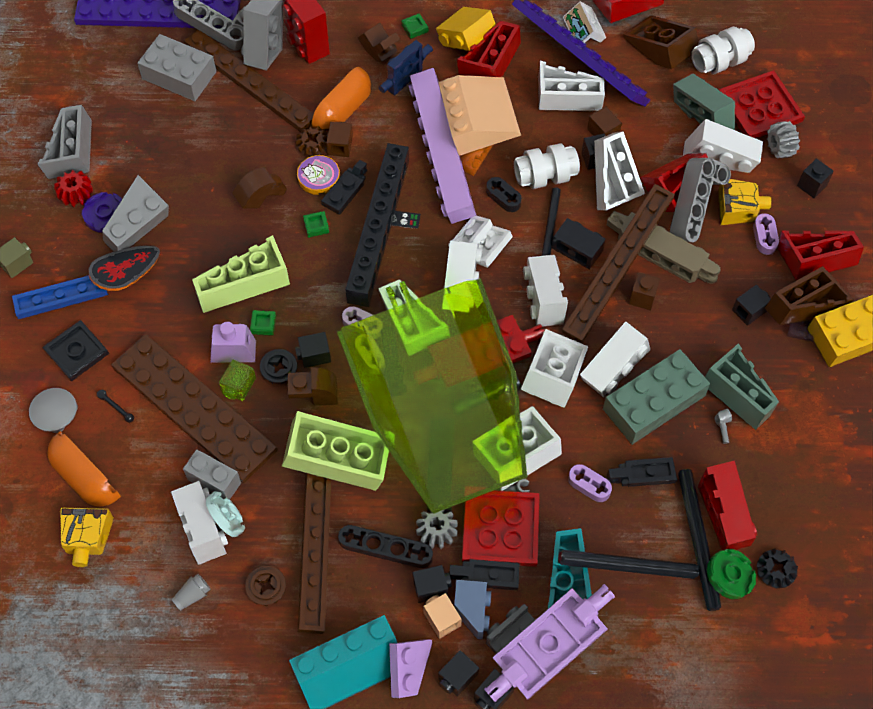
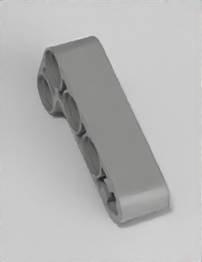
M173 0L174 13L179 19L230 49H242V10L238 12L232 21L198 0ZM197 15H204L205 17H204V18H198V17H196V16H197ZM220 25L222 28L217 29L214 26ZM237 35V36H239L240 38H239V39H233L232 36Z
M691 158L687 162L670 233L681 237L687 242L698 240L712 185H725L731 178V171L727 165L712 158Z

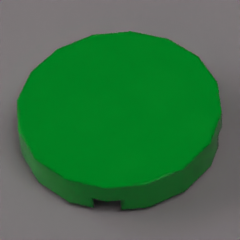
M734 549L719 551L711 557L707 567L709 582L713 588L723 597L729 599H741L752 592L756 585L755 569L752 570L750 566L751 561L748 557Z

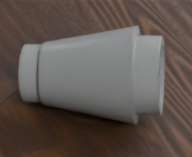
M197 574L194 577L191 576L171 600L181 611L207 596V592L211 588Z

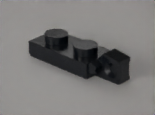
M359 160L353 169L349 167L321 200L322 206L340 215L364 186L365 174L368 171L367 163Z
M672 457L629 460L619 464V468L608 469L607 480L610 483H621L622 486L628 487L672 484L677 481Z
M470 559L469 561H463V566L450 565L449 575L452 580L487 582V588L518 591L520 564Z

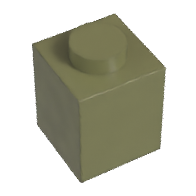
M14 237L0 247V267L11 278L15 277L34 263L30 256L32 253L31 249L25 242L21 244Z

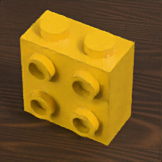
M462 7L439 25L436 30L439 35V41L443 46L470 51V47L481 42L484 39L483 36L496 23L491 10Z

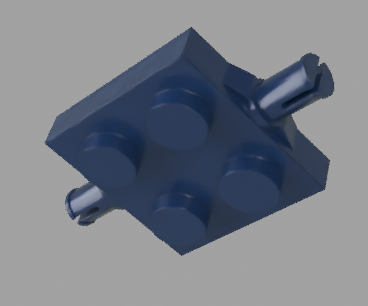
M417 40L407 45L398 56L393 57L388 62V78L379 85V90L382 93L388 90L395 96L411 82L410 75L422 72L423 60L433 51V48L429 44L422 48V44Z

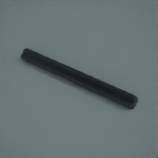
M682 469L679 471L678 476L696 561L699 567L706 608L708 611H716L721 608L719 593L709 582L707 574L708 562L711 556L691 469Z
M562 550L558 555L559 564L566 566L695 579L699 576L698 565L691 563Z

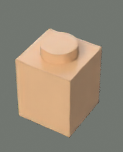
M446 593L440 597L435 595L426 601L424 615L439 639L461 627L462 619Z

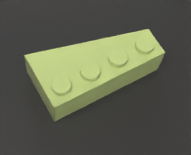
M273 235L267 238L266 242L262 245L250 247L249 252L240 257L236 255L230 258L229 262L224 266H216L192 279L203 313L290 285L286 265Z

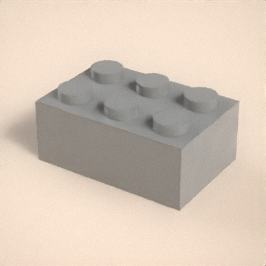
M250 0L248 5L243 7L241 18L243 19L241 31L243 46L241 54L244 55L245 65L267 70L282 51L283 0Z
M161 34L158 35L137 63L143 80L193 101L197 100L216 74L212 55Z

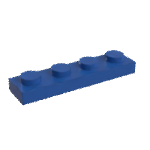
M88 275L12 296L16 316L18 319L107 296L108 291L93 284Z

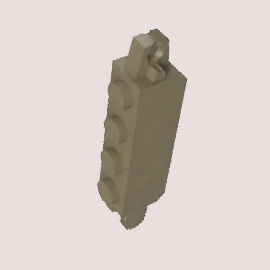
M614 211L608 218L607 226L619 234L618 241L635 216V213L631 212L629 216ZM657 225L638 254L688 283L695 282L699 278L713 284L717 281L718 274L721 271V267L708 259L710 254L705 252L704 249L688 243L681 237L675 236L666 231L665 228Z

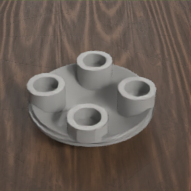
M50 388L42 391L32 400L29 407V417L37 428L43 431L58 433L59 431L62 432L74 419L78 405L74 396L67 390Z

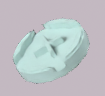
M214 491L206 498L208 511L217 525L231 537H237L245 530V526L240 524L243 522L242 516L230 499H222L220 497L222 493Z

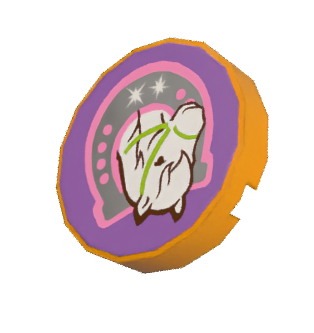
M324 155L308 157L301 162L297 169V179L300 187L313 195H319V193L323 192L325 194L328 193L340 178L338 164L332 158Z

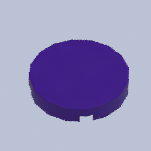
M101 192L86 200L85 207L82 210L85 224L93 231L102 232L122 201V198L117 194L113 193L112 195L107 192Z

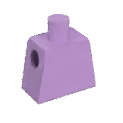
M231 322L213 325L211 363L255 362L256 340L247 325L232 324Z

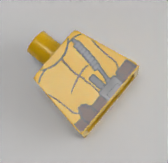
M730 179L727 184L719 186L718 196L721 225L753 222L756 220L760 209L770 210L771 197L759 196L756 183Z
M61 508V545L67 554H73V566L87 567L89 555H101L103 553L114 518L109 509Z

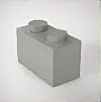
M199 450L194 452L183 468L188 481L192 483L199 481L202 488L207 487L210 493L214 491L221 492L222 495L220 497L222 499H231L241 484L236 470Z

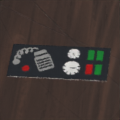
M395 211L392 226L418 229L421 214Z

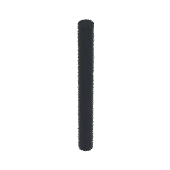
M559 188L552 189L541 256L551 255L561 193Z

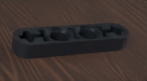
M353 525L344 526L339 531V543L342 548L349 551L417 568L428 567L433 560L432 548L422 542ZM353 533L355 539H351L350 543H347L344 536ZM361 535H364L362 540V546H359V540H361ZM371 538H377L380 540L381 545L377 549H370L366 545L367 541ZM394 544H401L404 546L405 551L401 555H394L390 549ZM409 547H412L411 558H407ZM425 551L427 557H424L422 561L418 560V555L416 554Z

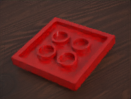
M774 70L719 89L720 92L735 101V123L741 132L755 139L767 135L770 126L775 123L791 121L795 125L804 121V114Z
M466 489L462 562L474 559L518 563L520 566L537 567L540 493Z

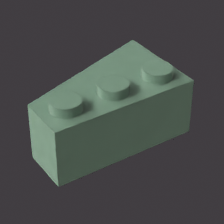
M691 74L673 84L674 102L690 119L694 117L699 124L708 119L735 130V101L732 98L726 96L695 74Z
M738 343L709 369L705 378L710 383L708 390L756 430L771 416L779 401L764 379L758 377L753 369L755 366L751 361H747L741 352L742 347Z

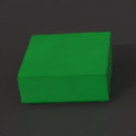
M420 13L401 20L402 27L410 39L429 32V27Z
M325 211L303 215L308 238L329 233Z
M253 310L250 326L251 333L274 335L276 312Z

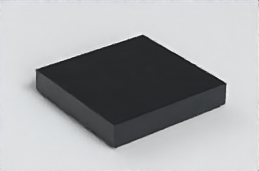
M81 320L43 346L44 351L70 381L76 379L109 354L108 350Z

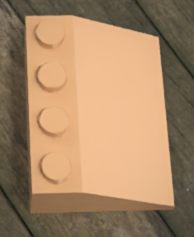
M458 75L438 82L451 135L459 156L521 136L504 77Z

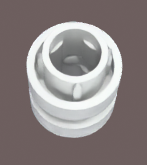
M733 26L720 31L718 35L713 34L699 41L698 46L694 47L692 51L693 64L699 72H708L713 75L726 70L728 66L733 67L741 64L754 51L755 42L749 30L738 29Z
M562 143L547 146L546 153L542 154L539 148L524 151L523 156L517 157L514 160L517 182L522 187L529 185L531 189L546 187L547 179H552L554 184L569 182L570 176H575L580 171L579 157L576 149L572 146L564 147Z

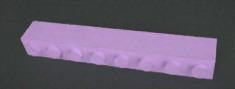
M434 68L410 75L412 84L409 85L412 97H416V101H413L416 113H420L421 116L417 118L420 129L425 130L422 138L425 147L429 146L430 149L426 153L429 163L434 164L431 172L434 181L439 183L436 191L439 199L443 198L444 204H441L444 217H449L451 224L474 217L476 212L462 162L451 135Z

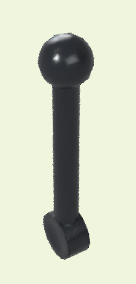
M105 390L97 392L98 398L105 400L125 417L126 422L130 423L134 420V415L125 412L111 400Z

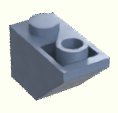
M456 580L454 607L460 615L462 622L477 639H483V631L489 630L490 616H485V606L490 607L491 591H486L487 582Z

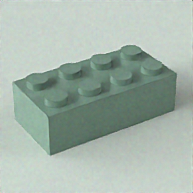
M679 349L608 395L605 399L603 410L628 441L634 444L705 397L710 383L682 350Z

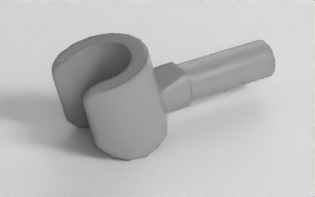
M728 409L719 411L715 416V422L717 425H720L723 444L729 443L726 423L732 421V415Z
M521 479L517 485L509 486L503 491L529 493L530 490H522L520 486H528L529 481ZM495 487V491H501L499 487Z

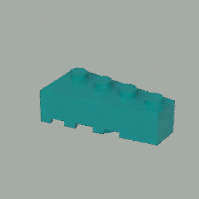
M581 528L556 532L548 609L571 589L582 599H588L592 596L588 568L561 565L558 558L559 552L562 550L585 552Z

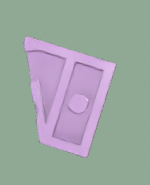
M423 639L389 644L391 697L403 698L418 695L432 640Z

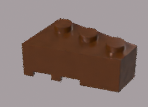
M822 266L775 292L765 309L779 325L813 320L815 316L850 304L854 299Z

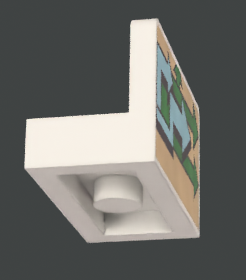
M583 2L577 3L563 16L568 30L572 32L571 35L576 38L578 37L583 42H587L592 38L601 43L606 38L592 7Z

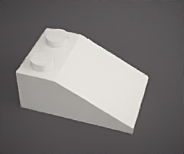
M545 329L521 390L565 408L575 386L588 346Z

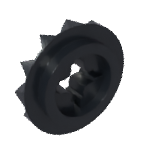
M275 349L263 356L260 362V371L264 379L269 380L272 384L274 382L283 384L284 381L288 380V373L297 372V361L289 351ZM282 361L284 369H280L277 373H275L274 366H278L279 363H281Z
M774 548L765 551L757 562L759 577L771 587H788L797 577L798 566L794 561V556L787 554L786 550L781 551ZM773 562H775L777 565H779L780 563L785 564L782 568L783 573H781L779 570L776 572L773 571L771 573V570L774 567Z

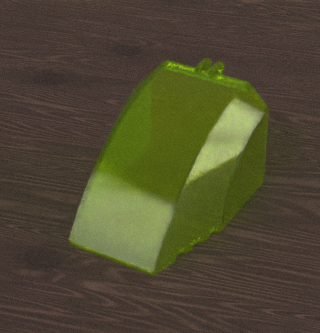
M481 278L470 279L415 300L411 299L405 281L400 282L399 287L406 303L398 306L395 293L391 286L385 289L392 305L391 309L336 330L373 429L433 514L528 477L522 438V421L520 420L519 395L516 384L517 376Z

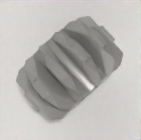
M791 121L778 122L770 126L767 132V140L769 142L768 147L771 148V154H774L776 158H787L795 155L800 148L798 144L800 142L799 132L796 131V126Z
M432 506L430 514L423 511L421 513L423 519H417L416 525L419 527L416 529V534L422 536V543L429 542V546L432 549L435 544H438L440 549L444 548V542L451 545L453 542L452 537L457 536L458 531L455 527L458 526V522L452 519V512L444 514L445 508L443 506L439 509V512H436ZM438 525V528L441 530H436L433 526Z

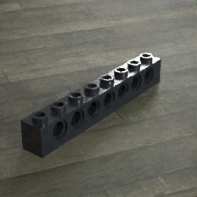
M387 144L345 289L347 303L364 307H369L409 165V147Z

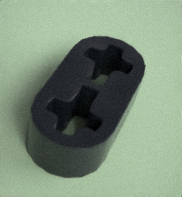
M493 177L488 180L486 193L494 202L507 212H516L520 209L522 197L518 191L499 177ZM508 199H509L510 201L516 200L515 203H514V202L508 203Z

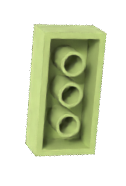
M297 411L291 424L282 467L376 491L384 479L392 436Z

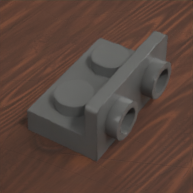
M525 604L520 608L517 606L512 608L506 615L507 619L501 625L496 623L487 631L486 644L495 654L500 652L535 621L529 614L528 607Z

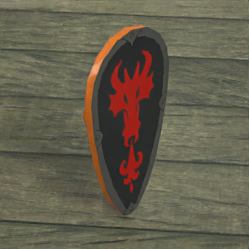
M137 246L106 254L91 263L89 278L93 284L101 289L108 291L125 289L137 282L155 265L159 258L160 250L155 246Z

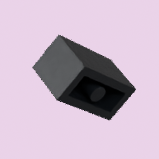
M567 218L553 236L552 249L590 270L603 252L606 239L599 233L592 232L583 227L581 223Z

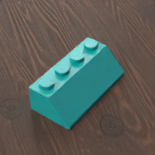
M385 615L289 660L310 709H326L391 677L389 644L397 643V640Z

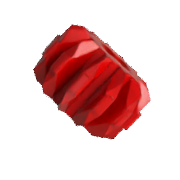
M72 169L71 173L67 174L64 172L63 177H57L54 189L57 198L65 206L70 203L74 208L77 203L83 205V200H88L90 194L93 193L91 180L82 171L76 173Z

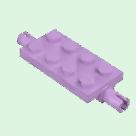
M603 584L588 599H582L573 589L569 590L498 652L493 659L503 669L501 671L502 674L487 688H484L489 695L494 692L490 696L493 701L496 702L512 686L514 688L518 687L523 695L530 699L606 632L608 628L600 621L597 615L602 607L615 598L611 590L608 592L609 588Z

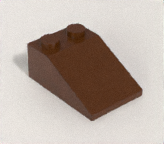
M650 15L623 34V37L656 65L668 69L675 68L683 60L689 58L694 47L698 46L696 27Z

